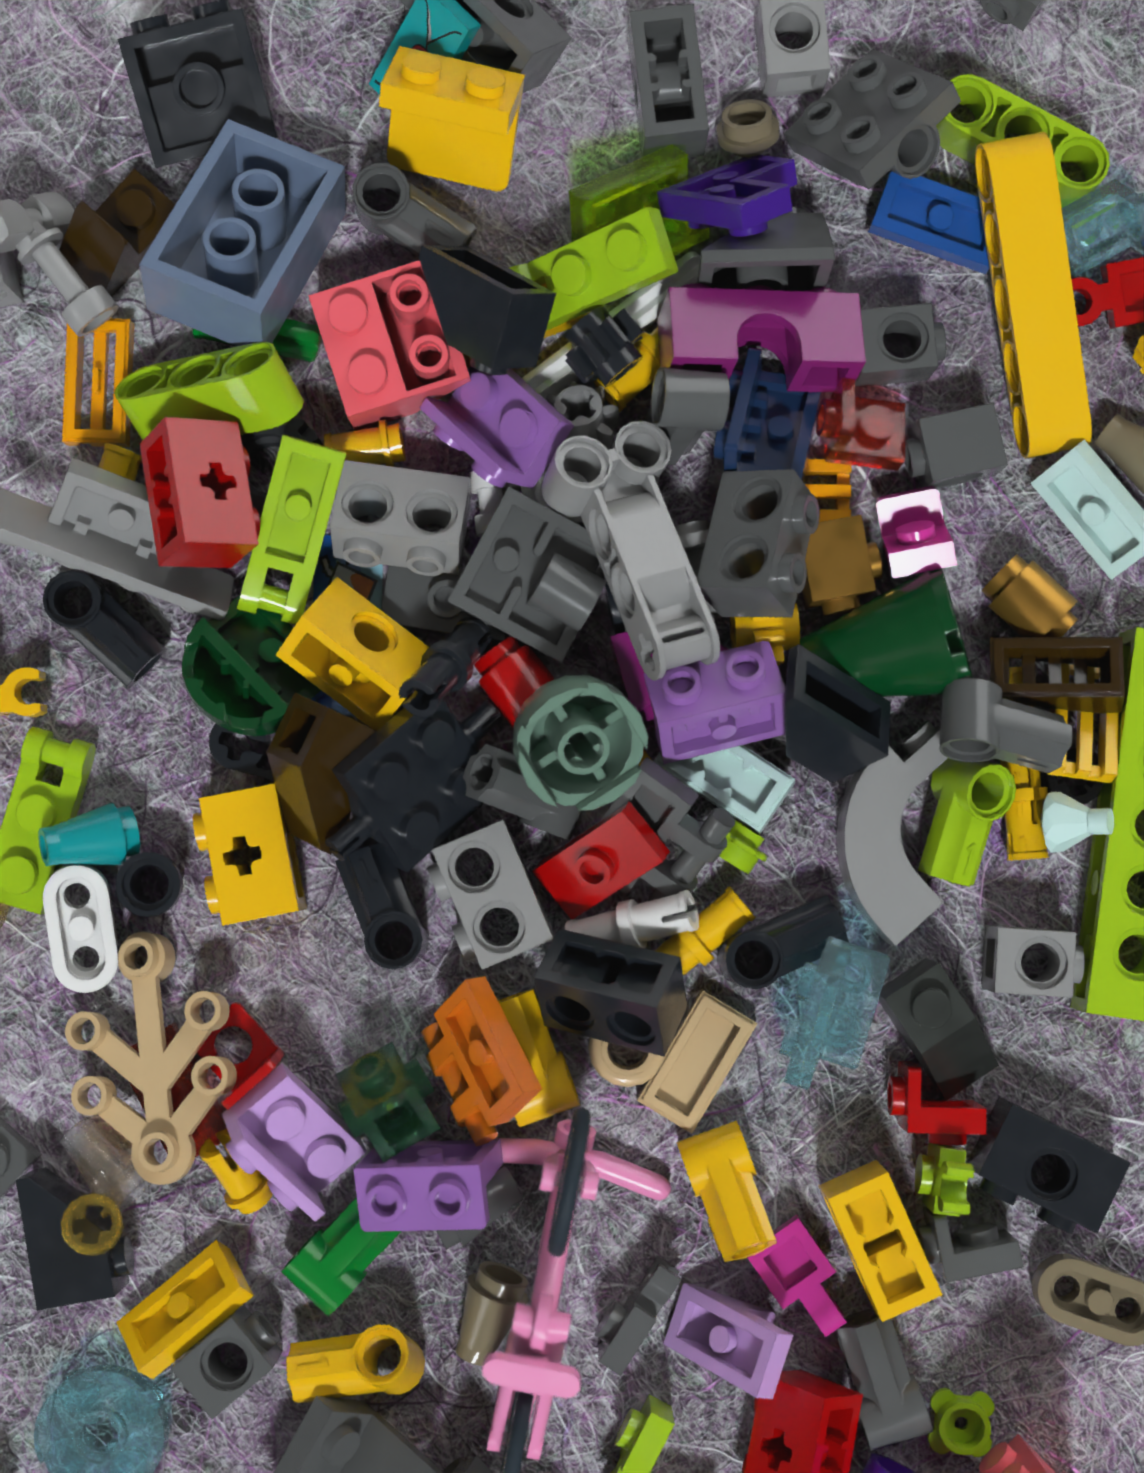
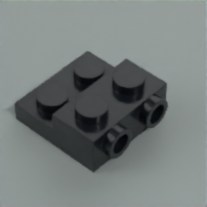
M218 0L192 7L194 20L171 26L167 14L131 22L130 26L133 35L118 39L155 168L206 156L227 119L278 138L246 11L243 8L231 11L229 0Z

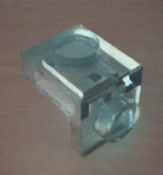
M1113 179L1062 208L1070 272L1075 277L1129 247L1144 255V193L1138 194L1118 180Z

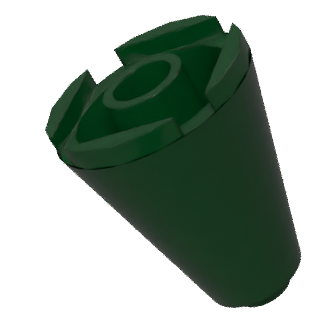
M943 569L922 572L800 638L801 646L882 697L943 694V689L952 681L973 678Z

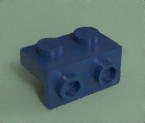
M749 347L744 369H734L730 377L729 407L734 408L731 421L726 420L722 430L716 433L714 458L724 459V472L794 469L803 481L823 392L787 391L785 374L761 371L762 349Z

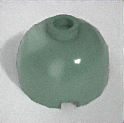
M566 675L541 685L524 701L514 722L513 753L527 786L545 803L557 807L556 803L563 806H576L578 811L594 810L616 801L636 782L641 772L639 763L643 756L644 746L647 749L648 734L641 714L617 687L590 675Z

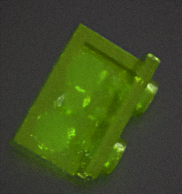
M670 144L570 189L572 242L649 206L659 209L657 191L688 180V154ZM662 217L674 256L709 238V228L691 229L688 227V221Z

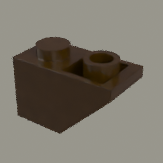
M294 693L268 747L267 756L287 832L321 851L331 854L330 847L325 844V839L331 837L347 823L351 816L348 795L332 772V769L373 735L376 730L297 693Z

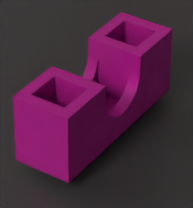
M691 283L681 287L668 288L657 319L660 367L724 372L727 374L728 379H730L738 361V348L746 345H757L773 352L782 362L785 370L787 391L849 393L866 363L859 293H840L826 287L813 288L807 291H780L764 285H755L744 289L711 288L706 284Z

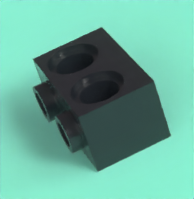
M560 928L533 977L544 1026L665 1057L687 1009L680 957Z

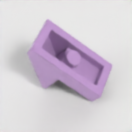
M683 1283L663 1344L755 1398L773 1399L793 1335L774 1325L775 1314L768 1309L694 1284Z

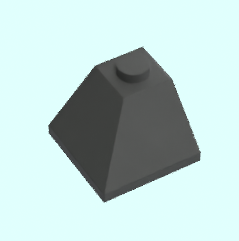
M792 207L793 211L767 221L768 228L761 233L741 237L731 236L728 233L701 250L697 283L720 289H744L750 286L764 285L780 291H807L813 288L826 287L835 257L834 245L823 212L806 213L802 208Z

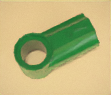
M356 1196L325 1231L320 1228L284 1266L281 1272L321 1311L329 1316L360 1284L368 1273L365 1269L402 1231H363L360 1227Z

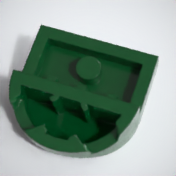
M239 595L230 603L229 610L222 621L213 618L207 621L202 617L192 628L184 644L182 659L183 683L188 696L196 707L219 726L242 735L264 736L277 731L294 693L315 702L325 693L276 656V653L293 627L289 623L281 621L282 616L278 613L257 608L256 614L238 610Z

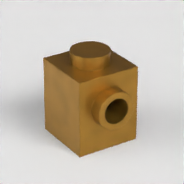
M861 515L819 522L815 533L810 534L805 557L807 577L802 590L805 609L822 606L824 616L848 613L861 606L860 599L867 598L876 591L874 581L882 579V563L876 542L867 543Z

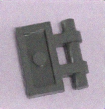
M646 757L639 766L641 772L636 782L614 801L602 820L630 801L663 843L670 838L684 849L676 860H667L665 858L662 863L640 876L655 888L648 898V901L678 894L683 890H688L692 893L698 883L697 874L706 862L716 861L727 847L726 836L734 827L735 819L728 811L721 808H715L705 821H697L692 818L687 812L699 797V794ZM639 877L621 888V890L628 894Z

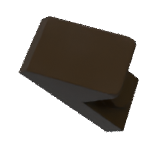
M134 168L96 211L90 208L84 201H81L76 206L59 250L89 289L97 285H103L110 296L113 297L140 268L141 260L176 204Z

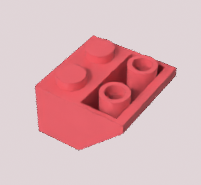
M420 260L308 295L347 418L354 431L378 426L379 420L386 419L387 422L415 414L421 410L420 406L426 397L439 400L471 381L462 352L451 347L446 342Z

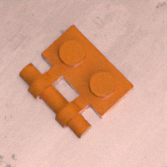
M483 976L465 979L434 1013L437 1022L430 1024L421 1032L430 1051L426 1055V1060L433 1075L436 1077L442 1076L454 1101L450 1106V1110L458 1126H466L475 1146H482L494 1140L498 1136L495 1125L509 1122L542 1090L486 977Z

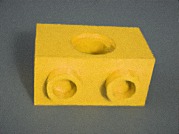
M336 577L301 616L276 653V656L370 728L377 731L390 720L406 699L399 697L400 687L421 667L422 655L429 647L339 577Z

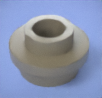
M755 99L740 100L727 106L723 110L722 120L717 126V141L724 150L734 153L739 157H753L762 154L777 142L780 135L779 121L772 114L771 107L767 103Z

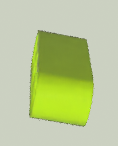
M966 74L959 75L950 80L953 82L961 100L959 104L969 108L973 112L976 121L963 123L956 120L949 113L936 125L940 137V147L975 165V151L978 144L1005 139V135L1011 133L1026 135L1041 131L1046 132L1053 147L1061 207L1063 210L1074 209L1084 204L1106 177L1110 166L1109 153L1104 144L1096 137L982 77ZM1070 162L1079 166L1085 174L1086 182H1075L1067 178L1061 169V163Z
M256 342L141 367L122 379L114 392L118 402L142 440L147 437L164 417L238 422L240 435L269 430L291 420L298 414L304 403L277 350L270 342Z

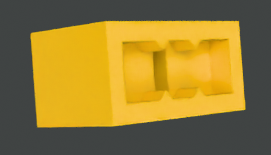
M877 1160L818 1185L869 1302L882 1322L943 1295L891 1177Z

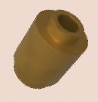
M1018 554L981 590L993 601L989 607L1021 637H1062L1078 620L1069 611L1078 601L1034 560L1028 564Z

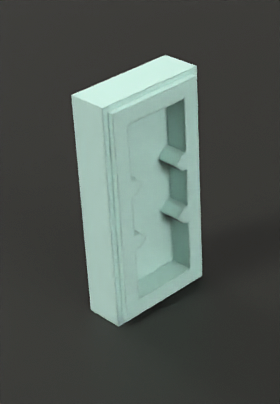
M744 745L668 764H663L659 752L653 761L694 792L718 808L728 811L733 818L759 835L796 783L795 778Z

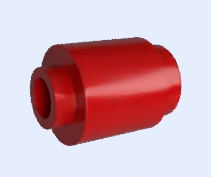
M512 636L496 645L474 664V667L482 676L478 683L513 729L514 722L524 701L541 685L555 680L534 650L528 645L522 646Z

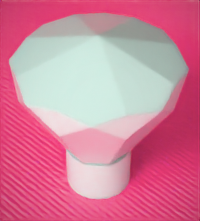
M1049 792L1043 803L1040 821L1045 845L1050 853L1064 852L1090 835L1112 834L1114 830V814L1112 809H1091L1062 792Z

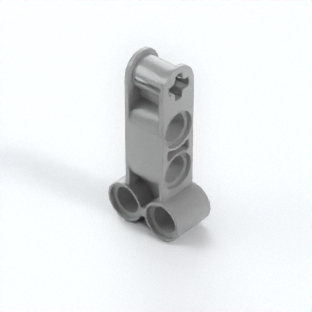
M633 421L620 429L608 450L598 440L585 435L572 436L564 440L557 448L546 471L541 490L543 499L548 507L556 513L567 517L581 516L639 663L645 674L655 681L663 678L666 670L697 661H701L706 665L717 662L720 656V641L712 615L657 485L658 479L670 461L672 452L670 440L663 430L652 423ZM625 456L636 458L644 467L641 468L633 465ZM566 471L579 473L587 482L581 483L573 480Z

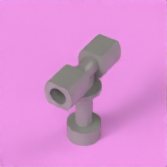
M55 191L30 195L21 205L11 199L0 200V253L17 249L19 251L17 259L21 264L26 265L34 261L37 262L69 305L63 310L61 315L78 337L91 333L108 321L119 308L117 303L103 285H97L89 289L56 246L66 234L74 213L70 202Z

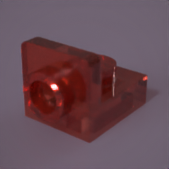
M841 377L831 397L821 400L817 412L816 434L818 437H825L824 462L898 471L906 459L905 403L855 397V379Z

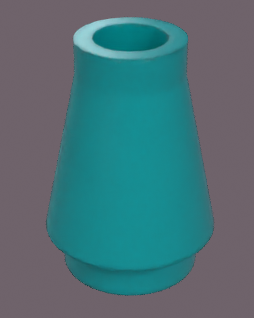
M112 802L54 826L40 828L38 831L40 853L47 867L58 864L123 865L126 858L140 852V835L133 810L130 806L117 808Z

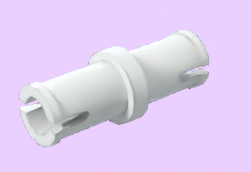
M683 890L678 894L637 904L634 899L618 902L616 910L578 920H568L565 923V930L645 949L647 941L686 931H697L699 928V914L696 909L672 915L688 910L687 906L695 904L692 894L688 890Z

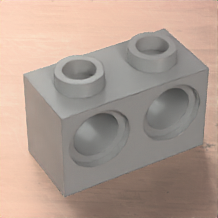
M345 460L330 523L334 558L345 559L350 564L359 567H375L379 564L404 567L424 576H437L442 573L459 575L470 515L471 477ZM366 515H374L381 518L372 523L357 521V519ZM427 524H438L445 527L435 532L420 529Z
M501 820L432 849L436 863L427 866V870L441 902L450 898L454 902L461 922L452 925V930L466 961L476 957L481 970L554 939L550 924L506 820ZM468 849H483L493 860V874L485 884H469L459 874V859ZM493 908H506L516 916L519 930L517 936L512 941L498 944L486 937L482 926L483 918Z

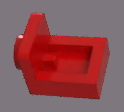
M912 1061L898 1062V1076H889L887 1107L889 1115L897 1116V1124L907 1133L928 1134V1142L938 1145L967 1144V1134L986 1135L987 1108L974 1100L946 1101L944 1099H921V1067Z

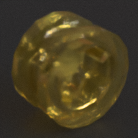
M94 1193L82 1195L72 1201L64 1211L61 1222L62 1236L68 1246L78 1253L88 1256L101 1255L112 1249L121 1238L124 1227L122 1213L115 1202L105 1195ZM88 1207H103L104 1209L100 1215L103 1218L109 1214L111 1215V1230L100 1232L98 1243H82L81 1241L85 1234L83 1232L77 1235L74 1234L73 1226L75 1219L86 1218Z

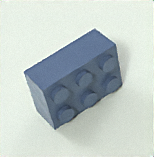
M227 119L139 264L147 310L235 346L256 342L273 343L346 214L345 166Z

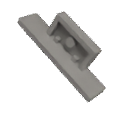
M72 457L53 507L0 488V543L22 547L54 559L67 568L81 569L116 582L129 591L143 592L180 606L189 613L205 615L219 621L225 618L229 610L234 578L231 575L207 567L158 566L145 485Z

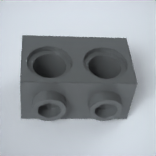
M794 469L722 472L697 577L704 598L721 617L793 616L797 593L803 590L806 583L807 568L805 557L810 534L815 533L817 530L820 516L816 497L812 495Z

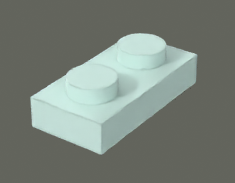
M1085 439L1030 483L1110 580L1144 556V510Z

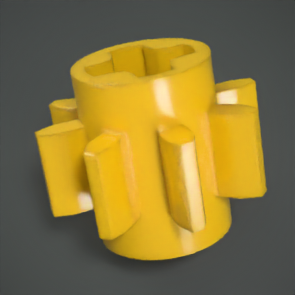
M796 602L792 617H730L729 619L732 649L767 641L771 645L777 665L784 663V651L800 644V621Z

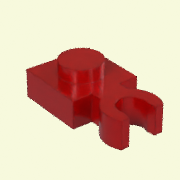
M1144 257L1101 266L1102 284H1097L1095 281L1085 277L1072 279L1073 291L1081 293L1086 299L1084 312L1077 315L1078 327L1094 322L1101 312L1107 311L1109 329L1144 323Z

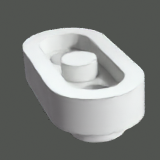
M67 864L57 869L51 875L43 891V906L52 966L57 979L66 988L75 992L90 993L106 986L114 977L118 967L119 948L110 888L105 876L97 868L86 864ZM74 883L83 884L89 890V901L83 905L71 904L65 895L66 888ZM84 946L92 947L99 955V962L93 967H82L75 960V951Z

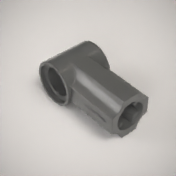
M374 163L364 167L356 176L353 184L355 209L360 223L368 231L377 235L387 236L418 258L422 245L469 247L477 232V227L409 183L406 176L397 167L388 163ZM379 188L391 189L400 197L398 203L392 209L385 212L375 211L365 203L368 195Z
M660 367L657 370L652 386L651 407L642 421L659 427L670 440L672 452L667 465H676L684 453L692 450L704 431L719 432L722 430L726 422L730 401V387L727 374L724 372Z
M977 678L957 679L946 685L943 689L939 749L945 757L963 762H982L995 758L1046 773H1051L1062 766L1065 754L1072 744V725L1065 722L1064 716L1003 699L1002 689L997 684L988 680Z
M485 744L480 752L470 757L463 775L466 781L465 796L517 815V821L570 841L581 811H578L576 806H563L556 803L557 807L539 798L523 779L514 753Z
M866 1309L848 1315L845 1318L847 1323L836 1330L837 1339L846 1367L849 1369L855 1391L863 1394L859 1422L870 1451L872 1452L933 1432L924 1398L914 1374H909L892 1319L882 1322L874 1309Z

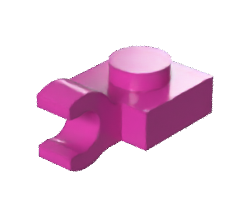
M796 1214L773 1231L777 1244L768 1247L761 1253L748 1257V1260L782 1309L800 1299L821 1332L827 1337L847 1323L843 1317V1312L822 1284L823 1281L835 1274L836 1271Z

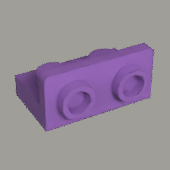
M470 366L468 372L471 381L457 388L448 403L430 397L424 399L420 409L436 423L433 429L434 434L447 445L457 450L465 451L474 459L471 465L472 470L488 483L503 488L507 482L533 489L553 459L557 448L574 427L568 419L512 369H508L506 375H492Z
M767 641L720 651L718 661L710 665L697 661L666 670L665 676L659 680L654 681L650 679L644 672L645 685L653 709L657 744L663 764L786 734V689L771 645Z
M494 1139L482 1146H475L473 1140L378 1143L353 1168L361 1229L365 1232L484 1229L490 1220L486 1185L503 1165L501 1140Z

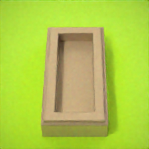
M701 989L678 1027L665 1055L664 1063L657 1074L644 1084L637 1096V1101L692 1134L758 1023Z

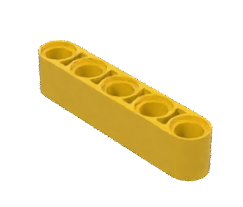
M1043 131L978 144L975 151L976 180L1012 424L1018 450L1021 456L1026 459L1071 450L1084 439L1090 445L1092 438L1091 415L1052 144L1046 132Z

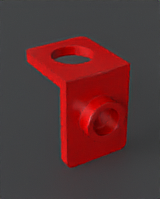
M234 1002L229 1006L230 1013L227 1022L220 1029L212 1031L197 1052L201 1058L219 1056L215 1048L216 1037L221 1030L227 1027H239L249 1034L252 1040V1051L244 1061L233 1063L237 1072L236 1083L221 1102L227 1110L272 1072L285 1055L284 1051L239 1002ZM216 1064L210 1067L211 1070L221 1080L222 1073L220 1068Z

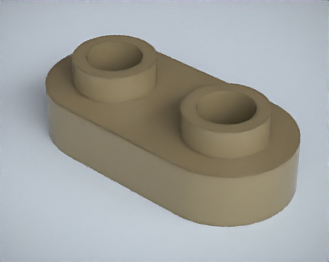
M1071 1254L1052 1255L1039 1264L1033 1275L1032 1292L1039 1307L1050 1318L1121 1345L1139 1346L1144 1344V1282L1142 1280ZM1062 1276H1071L1073 1278V1288L1070 1293L1064 1296L1055 1295L1054 1285L1056 1281ZM1123 1298H1132L1134 1302L1132 1312L1126 1317H1117L1115 1313L1116 1304Z

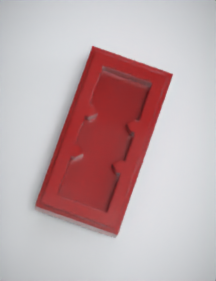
M629 801L541 860L532 872L572 920L662 863L670 853V850Z

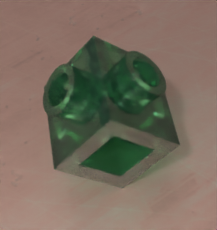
M392 1041L374 1052L359 1057L351 1066L336 1074L346 1096V1099L337 1103L344 1121L355 1138L366 1133L383 1162L440 1129L425 1099L426 1096L435 1092L431 1082L417 1058L405 1063Z

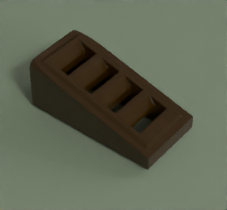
M1122 637L990 638V682L997 684L1002 689L1003 699L1027 706L1091 713H1121L1125 698ZM1009 658L1022 659V683H1009ZM1035 661L1048 662V683H1036ZM1061 663L1073 665L1074 683H1062ZM1087 666L1099 668L1100 683H1088Z

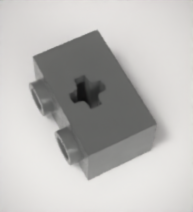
M694 4L629 11L627 42L642 163L704 156L709 125Z

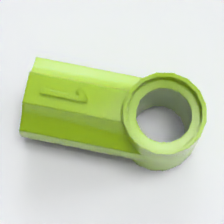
M947 758L932 773L931 788L938 804L918 871L951 883L970 887V885H974L992 822L1002 817L1010 809L1015 799L1016 785L1011 772L999 764L990 761L963 762Z

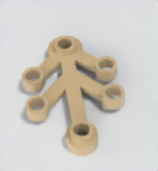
M137 932L128 936L121 944L118 951V966L121 973L132 981L139 1053L110 1030L107 1018L97 1012L82 1011L70 1017L65 1027V1037L71 1047L77 1050L93 1051L143 1093L145 1117L119 1099L114 1083L104 1076H86L79 1079L72 1089L71 1101L79 1113L83 1115H99L132 1143L131 1159L133 1166L145 1181L156 1185H165L179 1181L189 1172L196 1155V1144L192 1136L193 1132L218 1097L230 1092L236 1083V1068L229 1059L221 1056L203 1057L197 1061L192 1069L191 1080L194 1088L173 1113L171 1088L211 1032L220 1029L227 1022L230 1008L226 998L217 992L199 991L194 993L185 1004L184 1015L186 1021L167 1047L160 982L165 980L174 968L176 960L175 950L172 943L160 934ZM144 946L147 950L148 958L145 965L138 969L135 966V953L139 947ZM209 999L214 1005L215 1012L213 1018L205 1023L200 1017V1007L205 1000ZM90 1020L94 1025L95 1032L93 1038L87 1043L82 1038L81 1031L84 1023ZM214 1064L220 1068L222 1073L221 1082L216 1088H212L207 1082L208 1069ZM93 1084H96L101 1092L100 1102L95 1107L91 1106L87 1098L88 1091ZM160 1139L165 1142L168 1148V1155L163 1163L157 1162L154 1156L155 1144Z

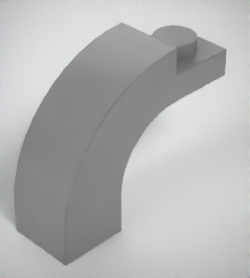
M929 720L919 726L900 744V747L907 753L902 758L889 746L887 757L855 772L842 799L837 820L836 850L838 864L849 896L860 914L885 943L897 946L944 903L911 866L904 852L901 840V818L907 800L915 788L948 758L939 749L941 723L934 727Z

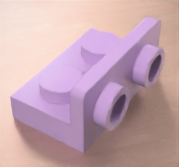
M283 1063L263 1078L230 1109L222 1113L231 1138L226 1143V1148L234 1161L248 1174H252L256 1170L261 1172L268 1179L267 1184L273 1195L286 1209L293 1211L296 1207H299L315 1222L326 1213L318 1193L367 1152L362 1139Z

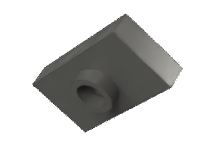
M388 566L381 610L402 627L450 635L461 619L474 617L447 602L463 571H460L459 575L442 573L437 576H424L414 573L408 568ZM484 622L490 630L480 640L491 635L493 636V642L501 643L506 639V633Z

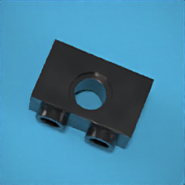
M1000 1096L986 1122V1135H980L967 1162L972 1164L974 1172L982 1177L978 1186L980 1189L1011 1205L1015 1204L1018 1195L1040 1205L1036 1216L1069 1234L1073 1233L1077 1224L1096 1234L1098 1233L1131 1162ZM1054 1154L1058 1164L1055 1176L1045 1184H1034L1031 1178V1169L1034 1162L1043 1155Z

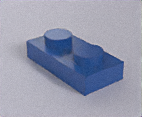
M890 171L868 232L986 274L990 268L979 197L922 176L908 179Z

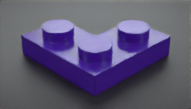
M766 155L743 157L657 191L661 216L688 221V227L691 229H706L715 226L728 228L731 236L741 237L761 233L768 228L767 221L793 211L790 187L797 185L794 159Z

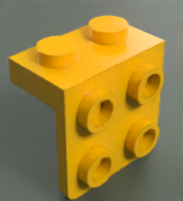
M399 46L380 87L379 107L391 109L387 147L388 162L390 165L401 170L492 191L504 190L511 176L525 75Z

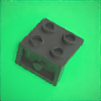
M316 1396L273 1473L444 1472L364 1400Z

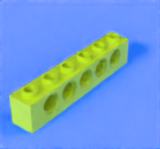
M1135 627L1119 633V637L1123 639L1125 698L1121 713H1119L1118 775L1112 783L1104 782L1103 788L1098 795L1096 808L1112 809L1114 814V830L1112 834H1096L1092 837L1078 944L1082 945L1084 950V974L1080 983H1074L1070 1008L1085 1013L1144 1021V904L1138 907L1135 906L1127 894V885L1130 878L1139 871L1144 873V841L1140 839L1135 828L1136 818L1144 809V628ZM1134 935L1142 944L1143 956L1136 967L1126 970L1119 960V948L1126 938Z

